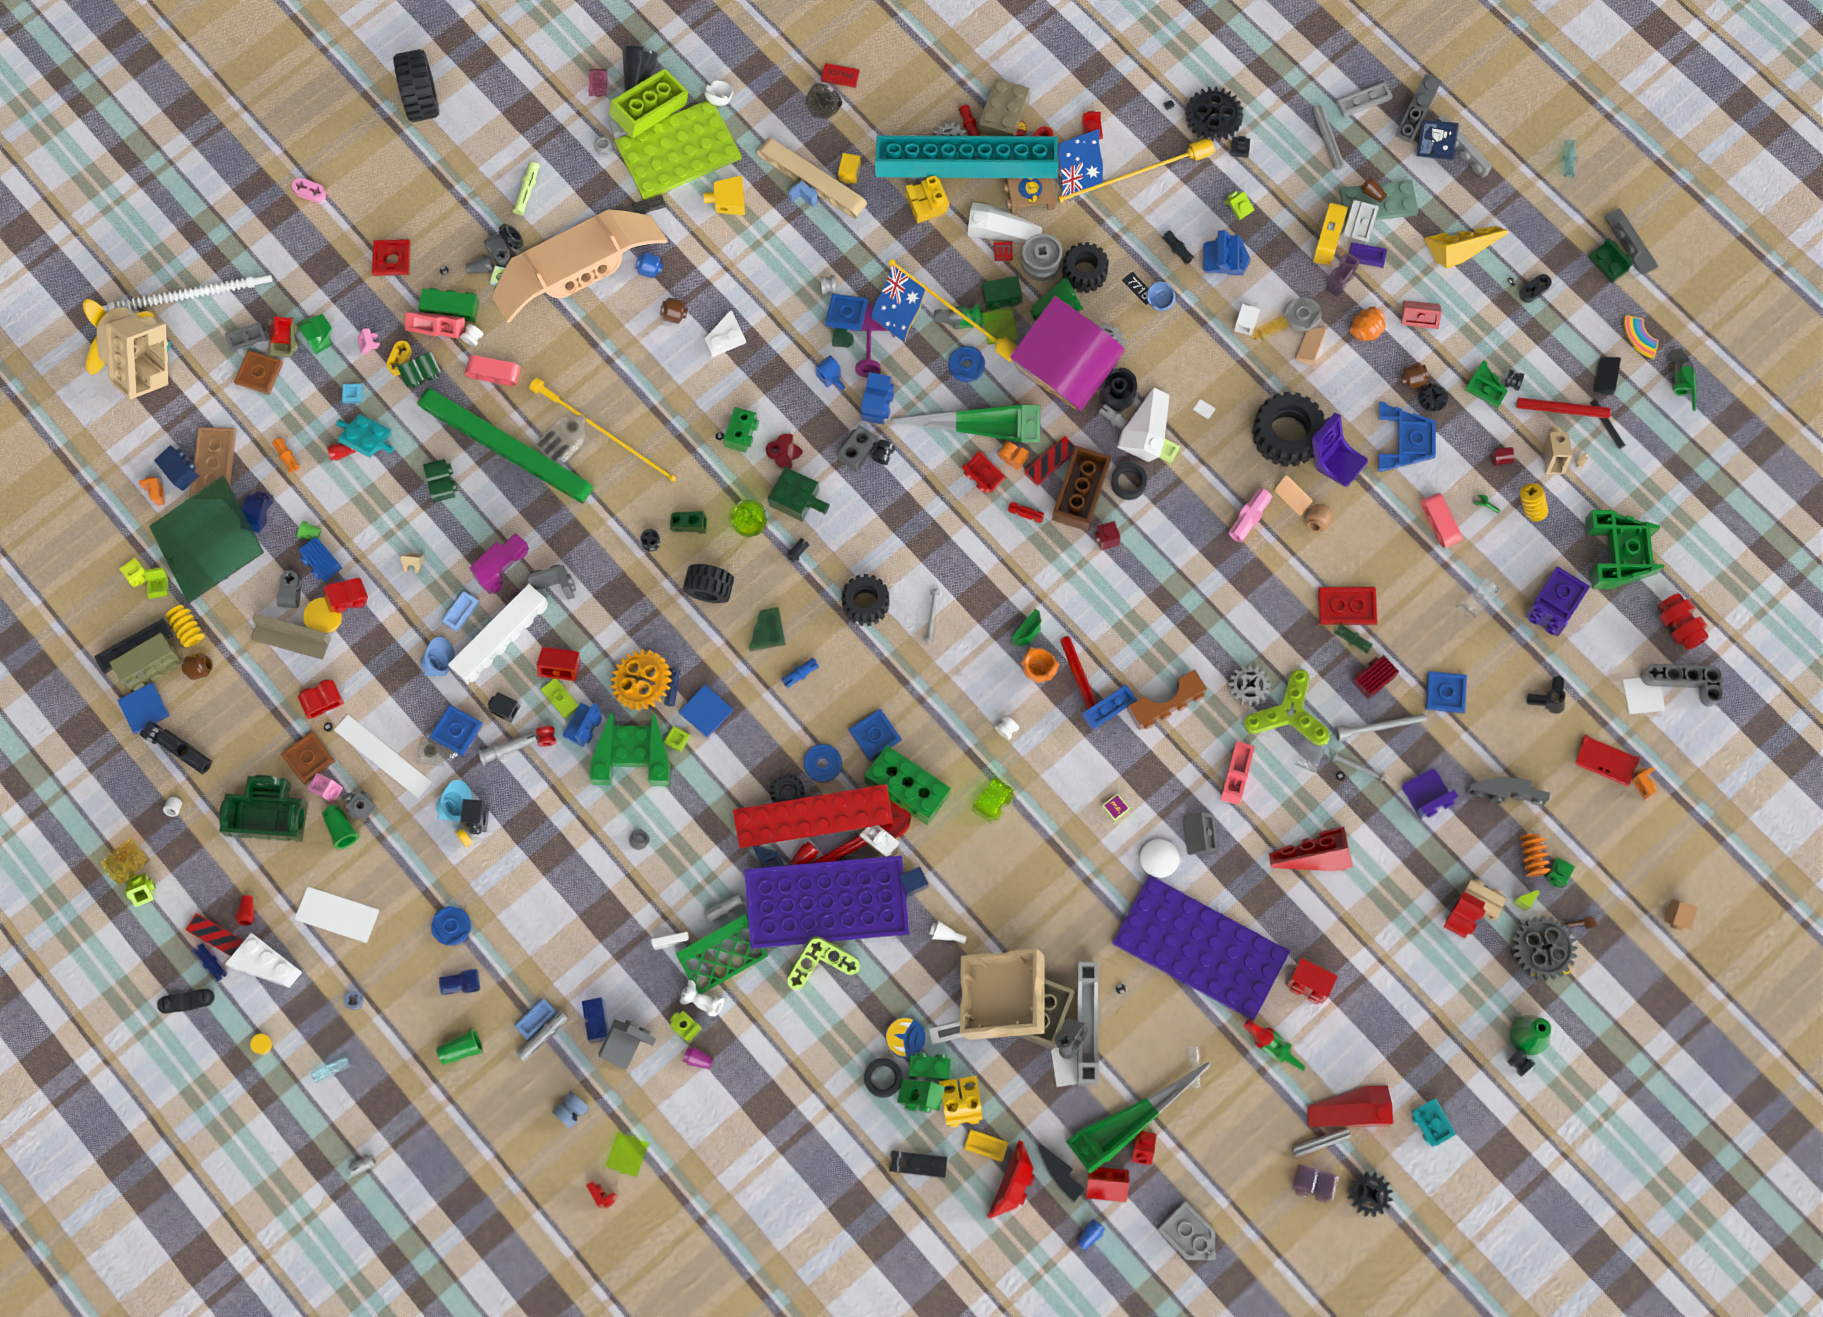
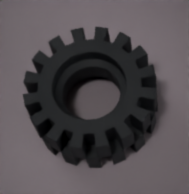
M786 773L785 776L781 774L779 778L776 777L774 782L771 783L770 788L772 802L805 798V788L801 779L796 778L794 774L790 776V773ZM792 786L795 789L794 796L790 799L782 798L780 795L782 787Z

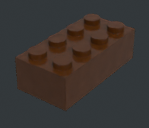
M1075 446L1053 511L1052 521L1085 531L1089 530L1112 456Z

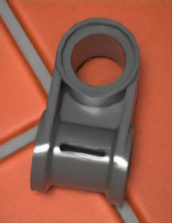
M497 234L484 240L497 266L506 268L512 257L501 235Z
M287 570L281 575L279 591L277 593L278 607L298 608L300 605L302 580L292 570Z
M1070 1018L1065 1020L1055 1040L1062 1058L1071 1059L1076 1055L1088 1032V1025L1086 1023Z

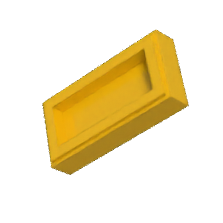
M970 1129L964 1150L1003 1162L1009 1142Z

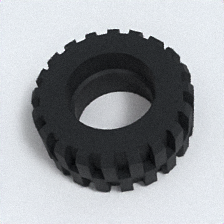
M417 49L397 53L393 57V63L401 100L408 120L417 122L436 118L440 114L439 105L425 51Z
M1284 392V395L1277 393L1273 396V399L1270 397L1266 399L1264 404H1261L1252 428V433L1254 434L1253 442L1257 444L1256 449L1258 452H1263V457L1266 460L1272 459L1273 464L1277 465L1279 462L1283 463L1282 466L1288 467L1289 464L1299 466L1301 461L1306 463L1310 457H1314L1312 436L1323 427L1325 419H1323V411L1318 410L1319 405L1316 402L1312 403L1310 401L1311 398L1307 395L1304 398L1298 392L1295 395L1291 394V392ZM1282 417L1294 418L1304 426L1306 436L1298 441L1283 440L1275 434L1272 423Z

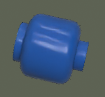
M644 252L642 255L639 254L635 269H638L639 275L654 278L656 274L661 273L663 264L660 263L658 255Z

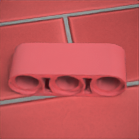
M471 355L468 359L465 375L472 379L516 386L521 367L512 362Z
M1437 493L1421 499L1422 509L1441 547L1445 548L1462 541L1460 530L1442 494Z

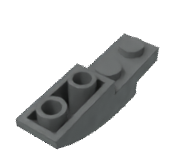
M1425 73L1398 128L1396 137L1410 143L1413 142L1442 80Z
M1511 777L1479 781L1471 784L1466 790V793L1471 794L1473 798L1482 799L1484 797L1498 804L1505 803L1509 796H1511V799L1516 801L1527 800L1531 801L1530 803L1533 805L1542 806V804L1545 805L1549 801L1550 792L1531 788L1532 780Z

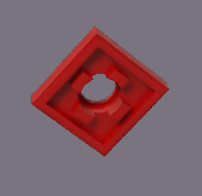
M410 239L373 240L372 275H409ZM390 255L398 256V262L395 264L394 262L386 263V259Z

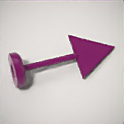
M871 304L867 307L862 331H867L866 359L859 361L855 366L856 374L867 378L869 372L876 374L881 372L880 364L875 360H871V331H888L871 318L873 312Z

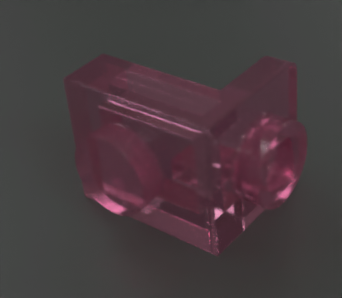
M589 69V96H607V69Z

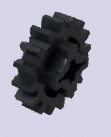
M1365 1172L1364 1178L1360 1174L1357 1175L1358 1181H1351L1354 1187L1348 1188L1352 1195L1347 1198L1354 1201L1350 1206L1358 1207L1356 1213L1364 1211V1217H1367L1369 1213H1371L1372 1217H1376V1212L1380 1215L1384 1214L1382 1208L1389 1209L1390 1206L1387 1202L1393 1201L1391 1197H1388L1393 1192V1190L1387 1189L1390 1183L1383 1182L1384 1176L1377 1178L1376 1172L1371 1176L1368 1172ZM1367 1181H1373L1377 1183L1378 1186L1370 1185V1183ZM1358 1187L1361 1189L1360 1197H1357ZM1368 1191H1373L1374 1195L1367 1198L1366 1194H1368ZM1381 1192H1383V1201H1382V1203H1381V1201H1380V1199H1379ZM1363 1203L1370 1204L1371 1207H1373V1208H1367V1207L1363 1206L1362 1204H1363Z

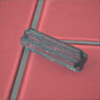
M344 1056L312 1072V1079L318 1083L350 1067L351 1063L348 1057Z

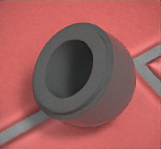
M634 830L629 837V844L635 850L644 849L650 841L648 834L643 830ZM636 836H643L644 842L637 840Z

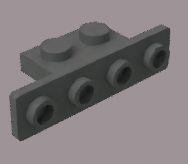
M1618 208L1606 214L1605 220L1640 273L1644 275L1657 269L1658 264L1623 211Z

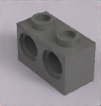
M859 425L856 430L853 429L850 432L848 441L845 444L842 443L837 451L838 461L857 472L875 449L878 437ZM864 438L866 442L859 443L858 440ZM851 452L856 454L854 457L847 456Z

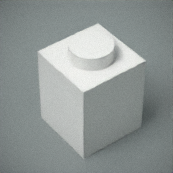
M1242 304L1234 331L1252 336L1260 309L1250 304Z

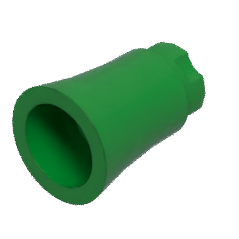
M330 805L322 811L323 821L331 836L334 849L347 848L359 839L358 833L354 830L339 805Z
M472 1027L463 1034L444 1042L443 1045L437 1046L436 1052L442 1065H446L470 1056L483 1054V1048L477 1032Z

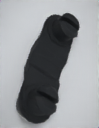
M210 989L167 995L158 1000L157 1008L164 1014L194 1010L211 1005L215 1000V995Z

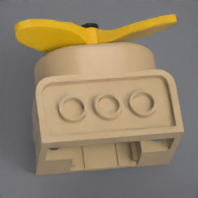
M91 299L84 300L83 310L88 320L97 328V336L91 344L86 359L87 372L94 375L106 364L110 382L129 399L168 385L166 323L162 322L156 325V321L153 319L154 314L150 311L134 313L128 308L118 307L106 312L95 301Z

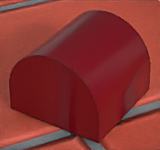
M1513 447L1495 449L1490 454L1493 466L1514 463Z

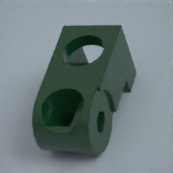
M703 511L674 512L671 514V531L706 534L707 517Z

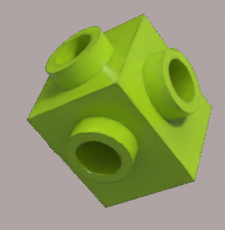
M146 873L137 874L127 880L125 893L127 898L131 899L134 906L137 907L154 900L156 885L152 878H148Z

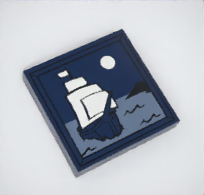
M1422 120L1417 157L1454 160L1459 123Z

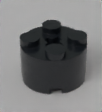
M1126 368L1112 369L1100 385L1099 398L1102 403L1107 404L1118 412L1130 407L1135 401L1138 387L1135 375Z

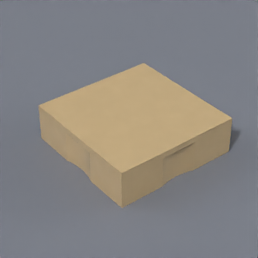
M1037 948L1009 951L1002 954L985 953L961 956L962 1001L960 1005V1034L967 1040L1044 1033V955Z

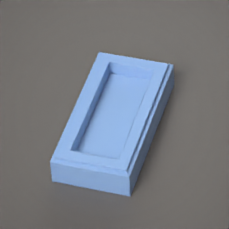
M463 591L441 622L458 633L480 603L479 600Z

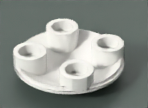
M1155 839L1145 844L1141 850L1139 860L1146 873L1161 879L1171 875L1176 870L1179 864V854L1176 847L1169 841Z

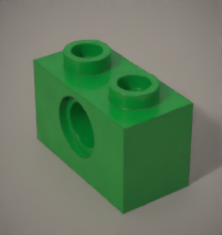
M902 1079L897 1103L905 1105L904 1109L916 1112L917 1108L925 1113H930L931 1110L939 1111L945 1087L928 1081Z

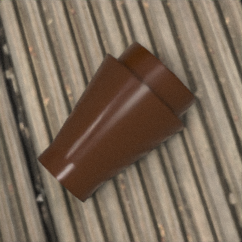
M1369 177L1360 187L1363 193L1379 203L1387 196L1375 178Z

